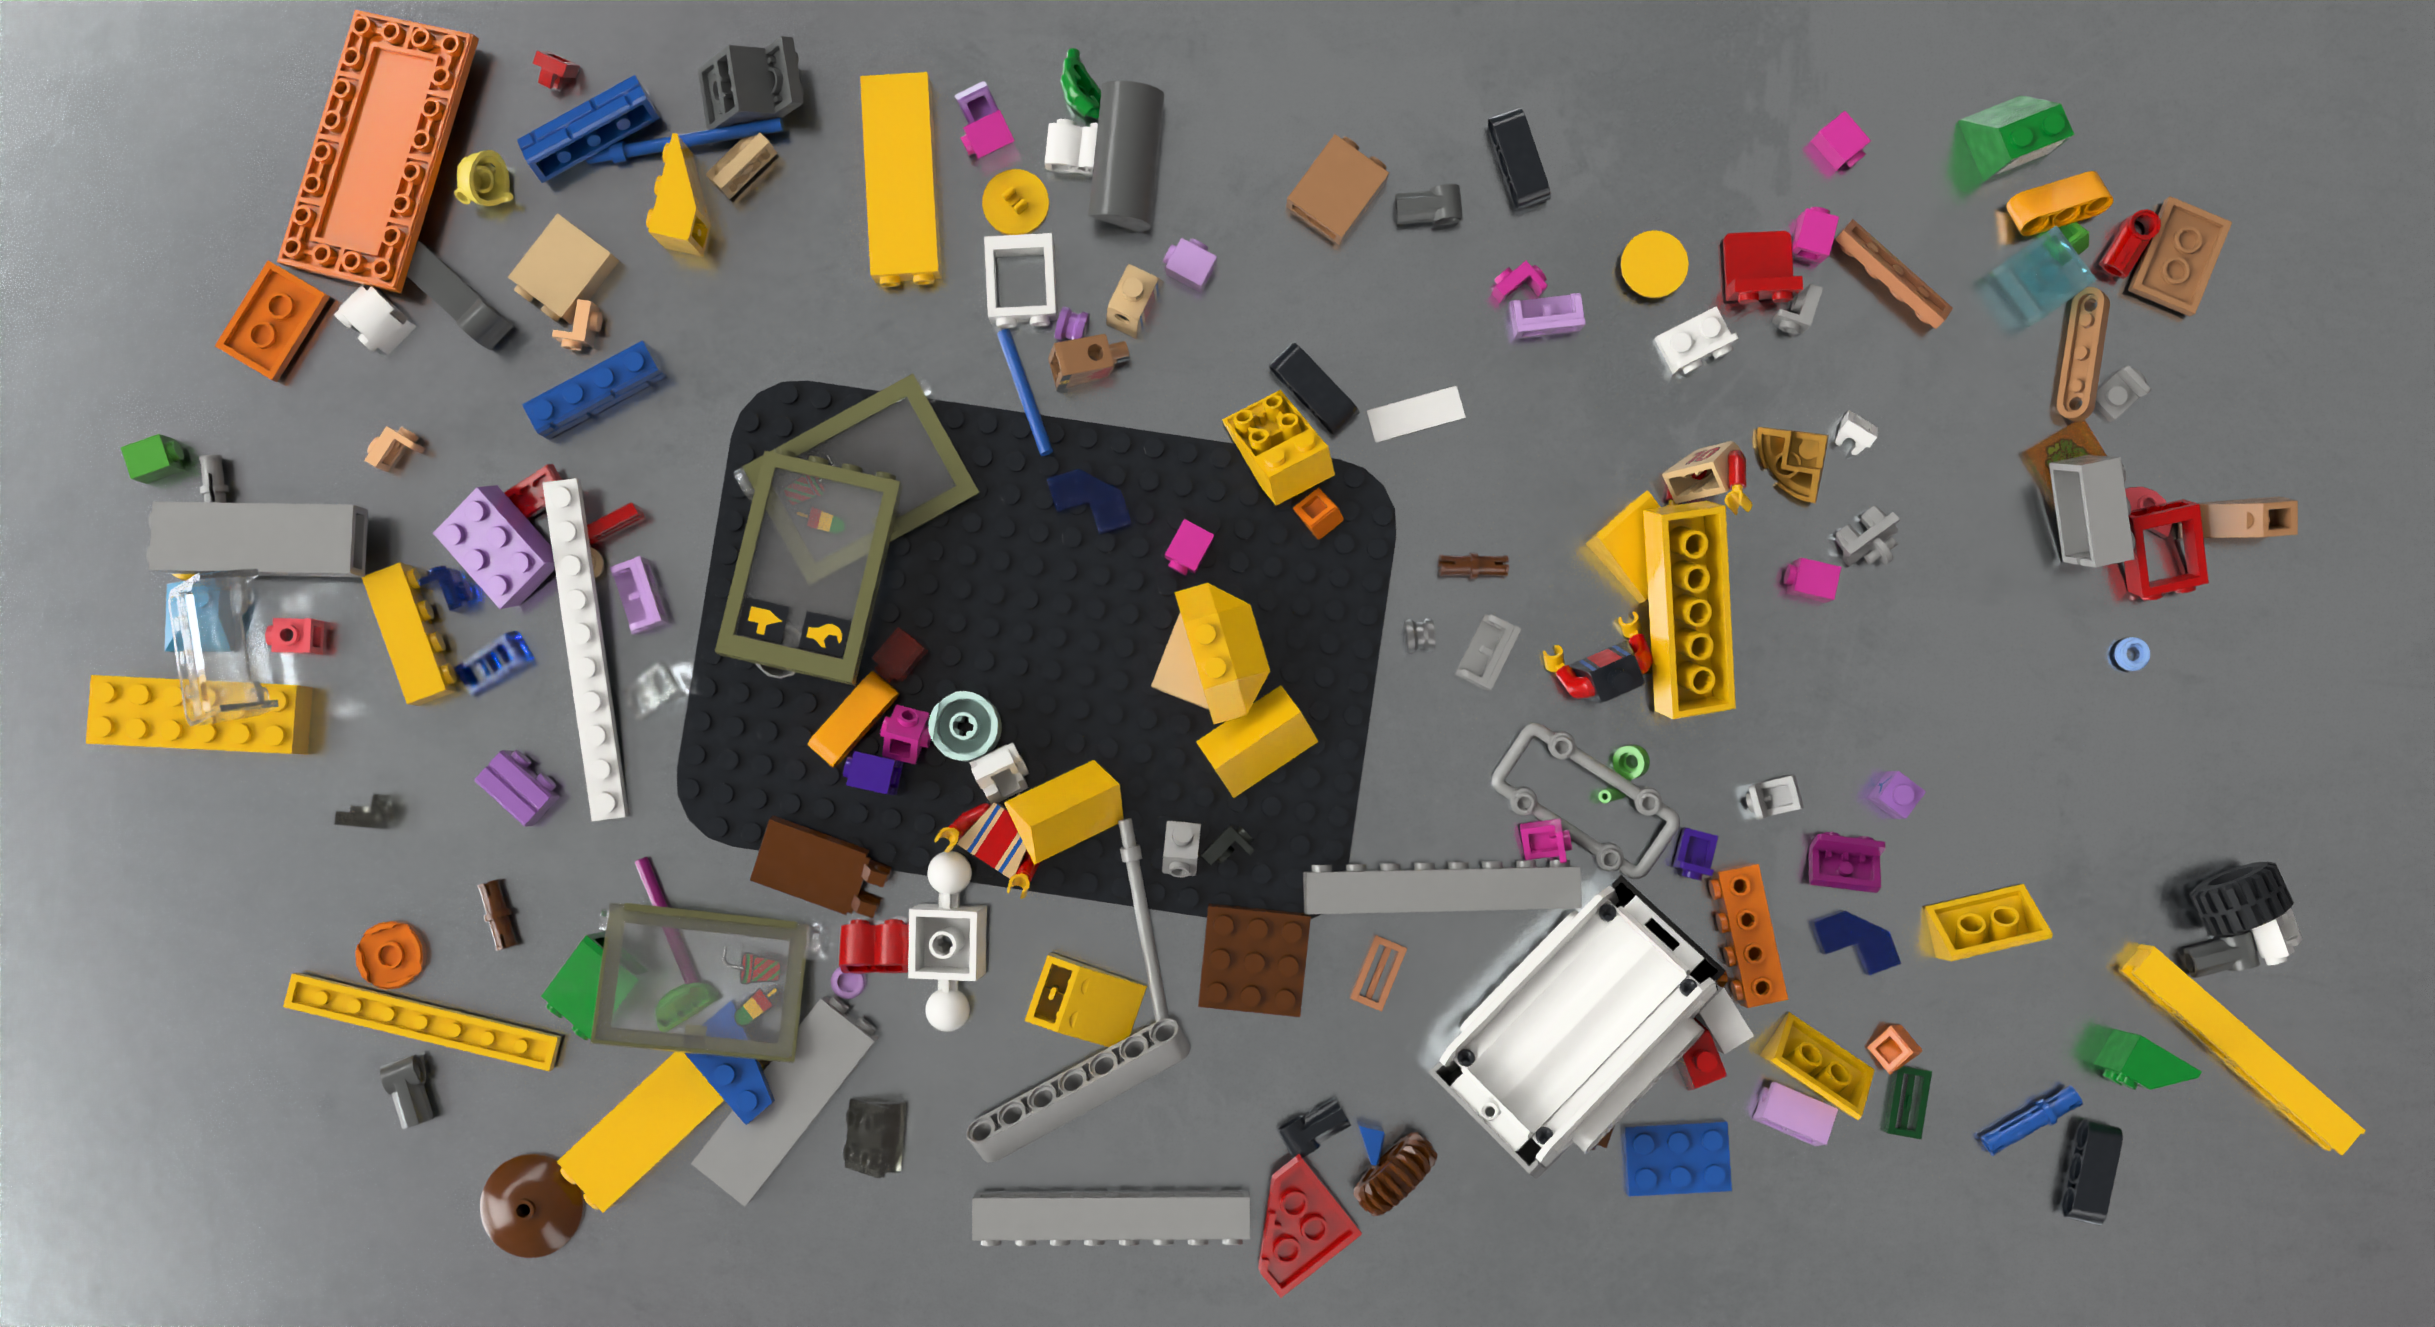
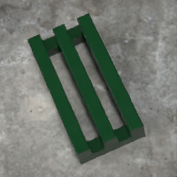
M1902 1066L1893 1073L1884 1132L1922 1139L1932 1071ZM1904 1073H1905V1074H1907V1075H1906V1081H1905V1088H1904V1094H1903V1100H1902V1106H1901V1113H1900L1899 1125H1898V1128H1897V1127H1896V1121H1897V1115H1898V1109H1899V1103H1900V1096H1901L1903 1078H1904ZM1915 1076H1920L1912 1130H1908L1907 1126Z

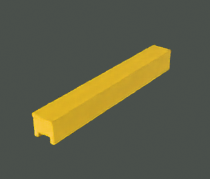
M2140 944L2137 947L2138 950L2120 971L2326 1151L2333 1149L2343 1156L2360 1134H2364L2366 1130L2155 946Z

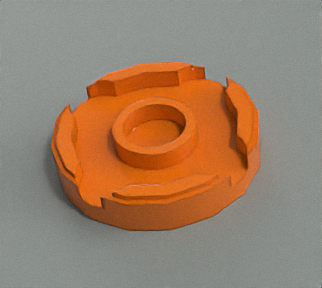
M400 921L381 922L367 929L362 935L360 944L357 945L355 951L356 966L362 978L368 983H372L374 986L385 990L402 988L415 981L423 971L427 960L426 943L420 932L410 924Z

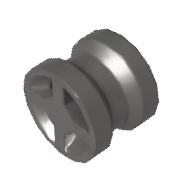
M1432 617L1425 618L1422 622H1414L1412 619L1404 620L1407 653H1415L1417 649L1435 651V630Z

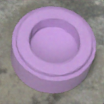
M840 967L834 971L831 977L832 990L843 999H852L859 996L867 984L865 973H843Z

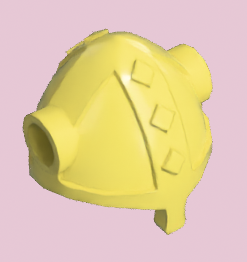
M484 150L467 157L465 156L457 167L458 188L454 191L456 198L461 203L468 205L473 201L486 207L499 205L514 198L511 192H509L510 180L507 167L497 152Z

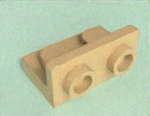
M761 133L757 136L742 138L706 173V176L730 200L777 152L770 141Z

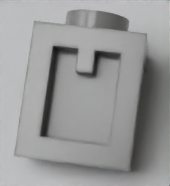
M1810 283L1793 300L1791 311L1796 313L1780 309L1773 316L1772 323L1778 324L1780 330L1790 334L1806 331L1812 324L1823 287Z
M2127 365L2115 371L2098 387L2095 407L2109 422H2112L2137 399L2148 394L2151 388L2147 385L2145 376L2139 370Z

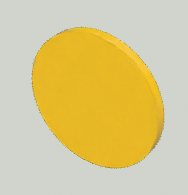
M1010 169L997 174L989 181L983 193L982 207L986 219L997 231L1006 235H1024L1036 230L1045 220L1049 210V196L1046 187L1037 176L1025 170Z
M1646 231L1635 236L1622 253L1621 272L1625 282L1633 291L1645 297L1660 298L1673 293L1684 282L1688 272L1689 261L1684 246L1673 235L1663 231Z

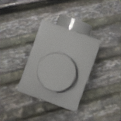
M1795 774L1755 783L1748 787L1749 793L1746 794L1747 805L1751 813L1755 812L1757 820L1804 808Z
M1167 821L1163 852V873L1180 878L1196 876L1201 824Z

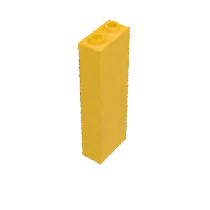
M928 72L860 76L870 275L875 283H880V286L883 287L899 286L900 281H914L916 285L933 284L934 279H942L932 82Z
M674 1052L557 1161L562 1167L560 1172L571 1184L576 1183L585 1193L583 1195L585 1201L593 1209H600L604 1213L613 1207L713 1114L725 1100L685 1053Z

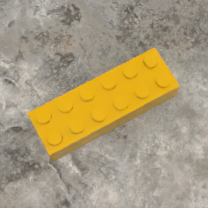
M1700 501L1645 509L1643 514L1655 711L1671 719H1678L1736 709L1726 506L1710 501Z
M91 675L86 744L308 755L313 687Z

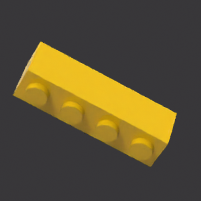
M399 562L362 577L406 703L408 705L420 706L457 692L454 682L457 681L456 673L452 665L445 660L443 651L446 649L441 634L438 631L435 632L431 621L434 618V612L430 603L424 600L420 587L423 586V582L417 569L412 568L411 565Z

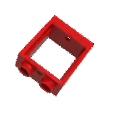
M2181 499L2131 511L2129 522L2130 530L2135 537V548L2133 549L2134 560L2124 561L2128 592L2141 597L2142 600H2157L2163 597V593L2172 591L2175 593H2188L2195 591L2196 586L2209 583L2200 504ZM2181 522L2187 574L2149 582L2143 530Z

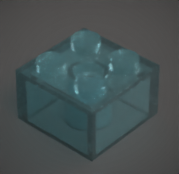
M2057 225L1988 273L2028 327L2045 318L2097 280Z

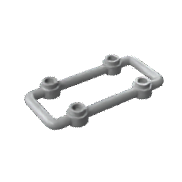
M1539 723L1529 724L1521 731L1492 776L1494 789L1510 800V805L1515 813L1519 815L1532 814L1541 821L1561 818L1562 830H1569L1572 841L1594 854L1601 869L1605 871L1618 870L1632 879H1640L1650 872L1680 827L1678 813L1662 802L1661 795L1655 788L1638 787L1578 748L1574 737L1569 732H1553ZM1535 736L1548 744V749L1555 758L1572 759L1632 798L1636 809L1641 814L1646 816L1656 814L1667 822L1637 866L1624 859L1622 849L1617 844L1612 842L1601 844L1538 803L1537 795L1531 788H1515L1505 781Z

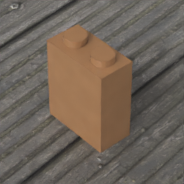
M1334 134L1288 196L1286 207L1338 245H1341L1387 183L1389 172L1386 171V165L1374 156L1368 158L1358 151L1360 148L1353 140L1345 136L1341 139Z

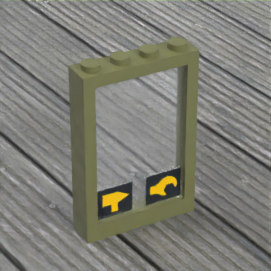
M775 448L774 453L764 451L715 652L720 656L855 686L903 486L900 481H896L897 476L887 472L876 471L874 476L862 473L863 468L852 464L844 463L842 468L830 466L829 460L817 456H809L808 460L795 458L796 453L786 449Z

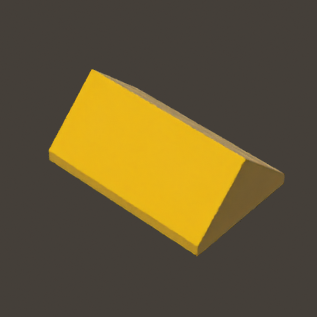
M1281 685L1253 703L1247 715L1224 722L1196 741L1233 798L1319 742L1302 712Z
M1095 760L1004 802L1034 865L1119 824L1118 821L1124 819L1120 784Z
M2024 884L1925 906V915L1935 956L1938 959L1955 961L2050 939L2053 936L2052 931Z
M1789 1012L1785 1015L1759 1056L1843 1113L1859 1120L1863 1115L1875 1069Z

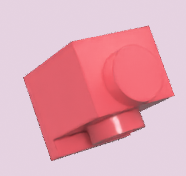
M273 618V625H269L266 629V643L272 646L271 652L323 655L324 621L312 618ZM290 629L293 631V638L291 640Z

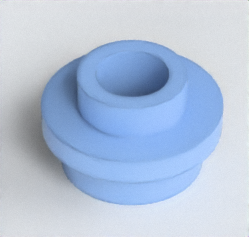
M2125 638L2115 648L2116 662L2127 671L2140 670L2149 662L2150 649L2146 642L2140 638ZM2129 648L2135 651L2134 660H2130L2127 657Z

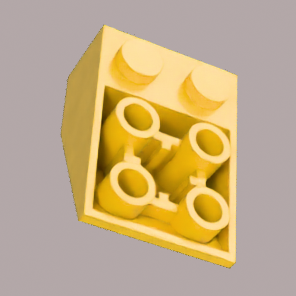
M672 133L670 143L667 142L663 149L662 160L665 165L662 176L659 175L655 182L654 193L657 198L654 208H650L648 211L646 226L649 228L648 232L665 249L703 257L711 223L693 153L678 134Z
M1281 390L1222 419L1224 426L1259 485L1276 506L1335 475L1328 445Z
M1050 952L1047 955L1025 1021L1057 1033L1111 1047L1130 1036L1147 986Z

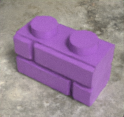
M502 750L480 772L474 781L524 827L533 826L559 799L560 795L553 790L556 784L543 773L535 774L529 768L531 761L520 751L515 750L512 753L508 750Z

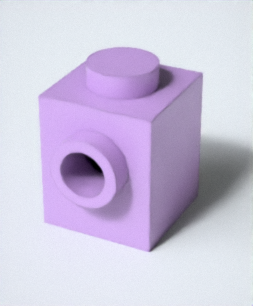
M1181 238L1177 246L1172 244L1164 257L1163 262L1167 264L1165 267L1166 275L1202 293L1217 265V256L1208 252V247L1202 242L1193 238L1190 241Z

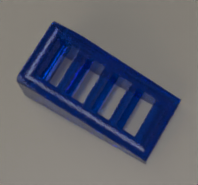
M512 631L504 633L454 667L472 697L532 661L534 656L520 633ZM496 651H498L499 655L503 659L504 663L506 664L505 666H502L501 662L495 654ZM483 659H486L491 669L493 670L494 673L492 675L486 667L485 663L483 662ZM473 665L476 667L483 681H478L470 667Z

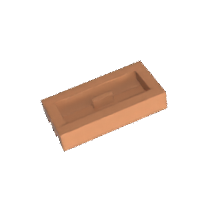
M1374 935L1349 998L1382 1012L1407 947ZM1379 944L1385 946L1365 997L1359 994ZM1393 949L1397 951V954L1378 1001H1373L1371 999L1390 952Z

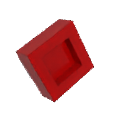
M537 50L532 62L541 67L538 83L549 89H552V87L560 89L564 79L576 78L580 65L549 51Z

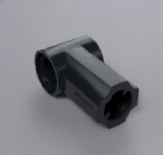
M1334 1099L1306 1116L1300 1115L1279 1127L1277 1131L1292 1158L1298 1154L1304 1158L1321 1146L1320 1143L1350 1127L1351 1124L1337 1099Z

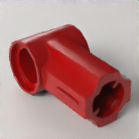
M2146 209L2140 210L2124 219L2120 224L2118 234L2099 262L2103 270L2112 276L2125 279L2151 238L2159 233L2161 228L2159 216L2154 211ZM2135 221H2139L2144 225V235L2139 234L2135 230Z

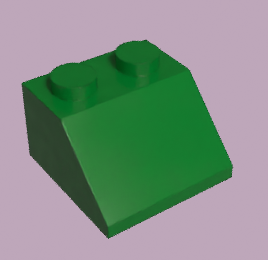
M2113 1029L2094 1062L2096 1066L2105 1070L2102 1074L2103 1077L2119 1086L2123 1084L2132 1090H2136L2137 1086L2152 1090L2199 1078L2202 1071L2145 1037Z

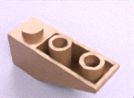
M2278 496L2198 503L2200 504L2204 538L2298 535L2297 500ZM2178 522V538H2183L2181 522Z

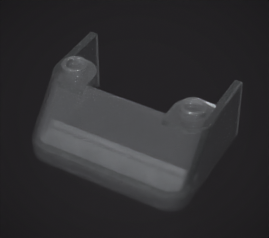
M258 569L199 572L172 589L169 593L168 606L184 713L190 726L208 725L258 716L279 707L278 700H269L266 687H262L259 681H252L242 615L247 612L248 606L253 604V591L251 586L247 585V582L258 576Z

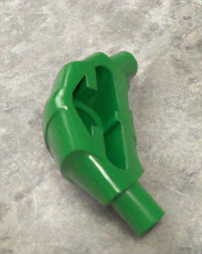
M1071 48L1067 51V58L1063 61V71L1060 79L1065 96L1064 99L1072 110L1077 111L1083 117L1088 116L1098 120L1101 89L1091 78L1083 63L1080 62V51L1076 48Z

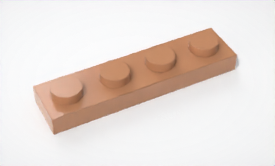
M1854 219L1835 238L1845 254L1855 257L1865 266L1866 272L1871 277L1880 279L1890 288L1891 294L1897 300L1907 303L1915 311L1916 316L1923 323L1930 324L1933 328L1937 329L1946 320L1953 307Z

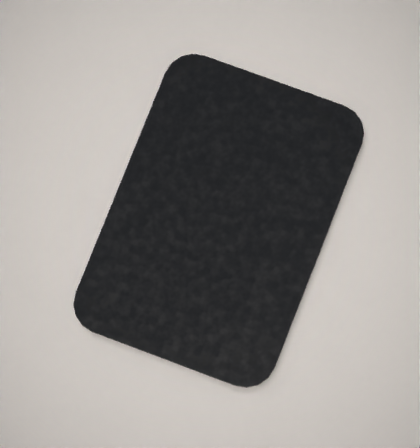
M808 380L786 381L757 393L742 409L730 439L677 764L678 798L688 820L705 836L732 847L759 851L768 821L774 815L868 849L867 857H870V860L892 868V871L928 876L927 871L931 860L939 853L944 852L950 844V841L944 837L940 838L936 843L934 842L940 830L949 827L963 812L983 803L991 804L972 773V767L969 763L971 761H959L945 756L937 749L931 739L928 748L922 747L916 764L904 762L897 795H887L847 786L848 778L843 777L844 766L847 757H853L854 751L882 756L884 737L880 736L882 724L886 716H892L896 705L928 712L930 718L933 708L943 698L955 692L967 691L976 693L989 700L996 707L1000 715L1002 724L1001 736L993 750L1006 744L1014 743L1019 755H1021L1029 771V774L1024 776L1029 788L1019 793L1027 792L1092 760H1095L1120 784L1124 819L1132 818L1136 844H1140L1142 859L1139 861L1148 909L1206 918L1208 904L1304 913L1303 872H1312V865H1332V871H1346V864H1349L1396 542L1395 508L1384 485L1365 468L1341 459L1331 458L1335 472L1334 476L1276 506L1261 488L1234 443L1040 415L1053 449L1051 454L1041 456L1024 412L927 398L980 493L890 542L855 686L800 673L779 679L767 676L755 663L720 656L715 652L755 492L742 466L764 455V451L770 452L879 391ZM907 397L795 457L808 460L809 456L826 459L825 455L828 454L835 467L842 468V465L846 463L863 468L862 473L875 476L876 471H882L897 476L896 481L901 482L903 490L896 519L956 486ZM776 468L772 485L815 562L826 558L874 531L875 525L872 519L878 516L883 496L882 492L825 480L823 484L827 490L826 497L816 498L792 507L785 499L782 489L802 474ZM1318 487L1339 508L1344 518L1343 522L1320 540L1312 534L1293 510L1294 506ZM813 505L842 517L846 521V531L841 535H831L805 528L807 520L796 517L795 511L799 510L809 513L810 507ZM765 510L735 635L756 640V638L737 634L746 597L790 607L786 624L793 625L799 629L800 633H802L807 611L850 620L852 624L868 555L809 586L770 515ZM1184 519L1214 534V540L1196 574L1188 571L1186 576L1168 567L1170 561L1165 558V553ZM1204 583H1209L1251 605L1270 668V673L1253 703L1281 685L1302 712L1319 741L1235 798L1232 797L1196 743L1197 740L1224 722L1213 724L1208 709L1151 687L1180 613L1174 592ZM909 645H912L913 647L906 654L904 672L901 670L902 656L893 659L886 658L902 653ZM807 650L808 652H813V653H817V654H822V655H826V656H831V657L843 659V657L840 658V657H836V656H832V655H827V654H823V653H818V652H814V651H809V650ZM875 671L899 693V696L849 754L833 768L807 744L869 673ZM966 717L965 722L958 723V729L963 731V736H966L967 731L973 730L974 725L969 723V717ZM1018 793L999 802V804L1006 807L1004 802L1016 797ZM1167 821L1201 824L1196 876L1180 878L1162 872ZM1119 824L1041 861L1031 882H1029L1028 891L1134 907L1126 862H1122L1120 848L1123 845ZM1229 825L1234 830L1241 826L1254 839L1250 844L1254 849L1251 855L1234 841L1231 846L1235 851L1222 864L1215 861L1210 865L1201 856ZM956 843L952 851L965 856L971 865L972 876L970 882L1008 887L1010 878ZM1017 885L1012 887V889L1023 890L1022 887ZM1311 914V919L1321 914Z

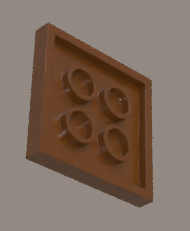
M1208 904L1198 1007L1300 1017L1311 914Z

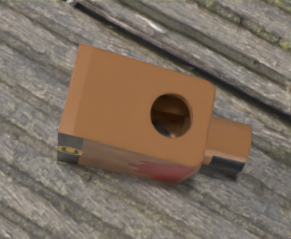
M1106 334L1054 343L1048 357L1056 391L1110 376L1114 364L1130 360L1126 342L1109 344ZM1089 356L1096 358L1097 361L1092 360Z

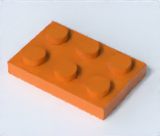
M268 260L218 339L215 347L267 378L278 382L330 296Z

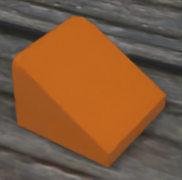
M1319 487L1293 507L1295 513L1318 540L1344 520L1339 508Z
M1900 1024L1891 1025L1867 1047L1889 1074L1894 1073L1922 1052L1921 1047Z

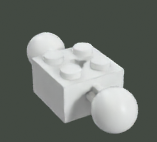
M955 851L939 853L931 860L928 866V880L931 886L939 892V904L920 903L909 909L908 978L938 980V990L929 997L926 1004V1017L934 1028L943 1032H952L961 1028L969 1017V1002L966 996L958 990V980L977 981L986 974L987 906L959 905L960 892L968 886L972 876V869L967 858ZM945 936L951 939L952 947H950L948 942L943 941Z

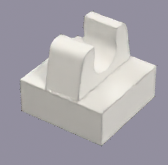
M1849 410L1841 420V427L1837 433L1835 443L1840 446L1845 439H1853L1856 443L1851 449V454L1856 456L1866 447H1871L1877 438L1878 427Z

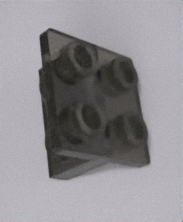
M850 1099L849 1109L846 1112V1144L843 1147L845 1168L875 1178H884L885 1173L901 1172L906 1103L900 1101L868 1102L861 1099Z

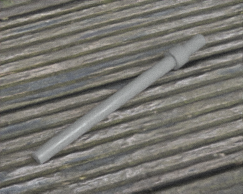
M1132 818L1118 821L1123 845L1120 848L1122 862H1126L1153 1011L1155 1021L1157 1022L1169 1017L1139 861L1142 859L1140 844H1136Z

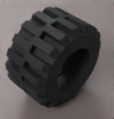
M2255 862L2224 871L2201 882L2189 894L2209 935H2230L2256 928L2280 917L2294 904L2276 863Z

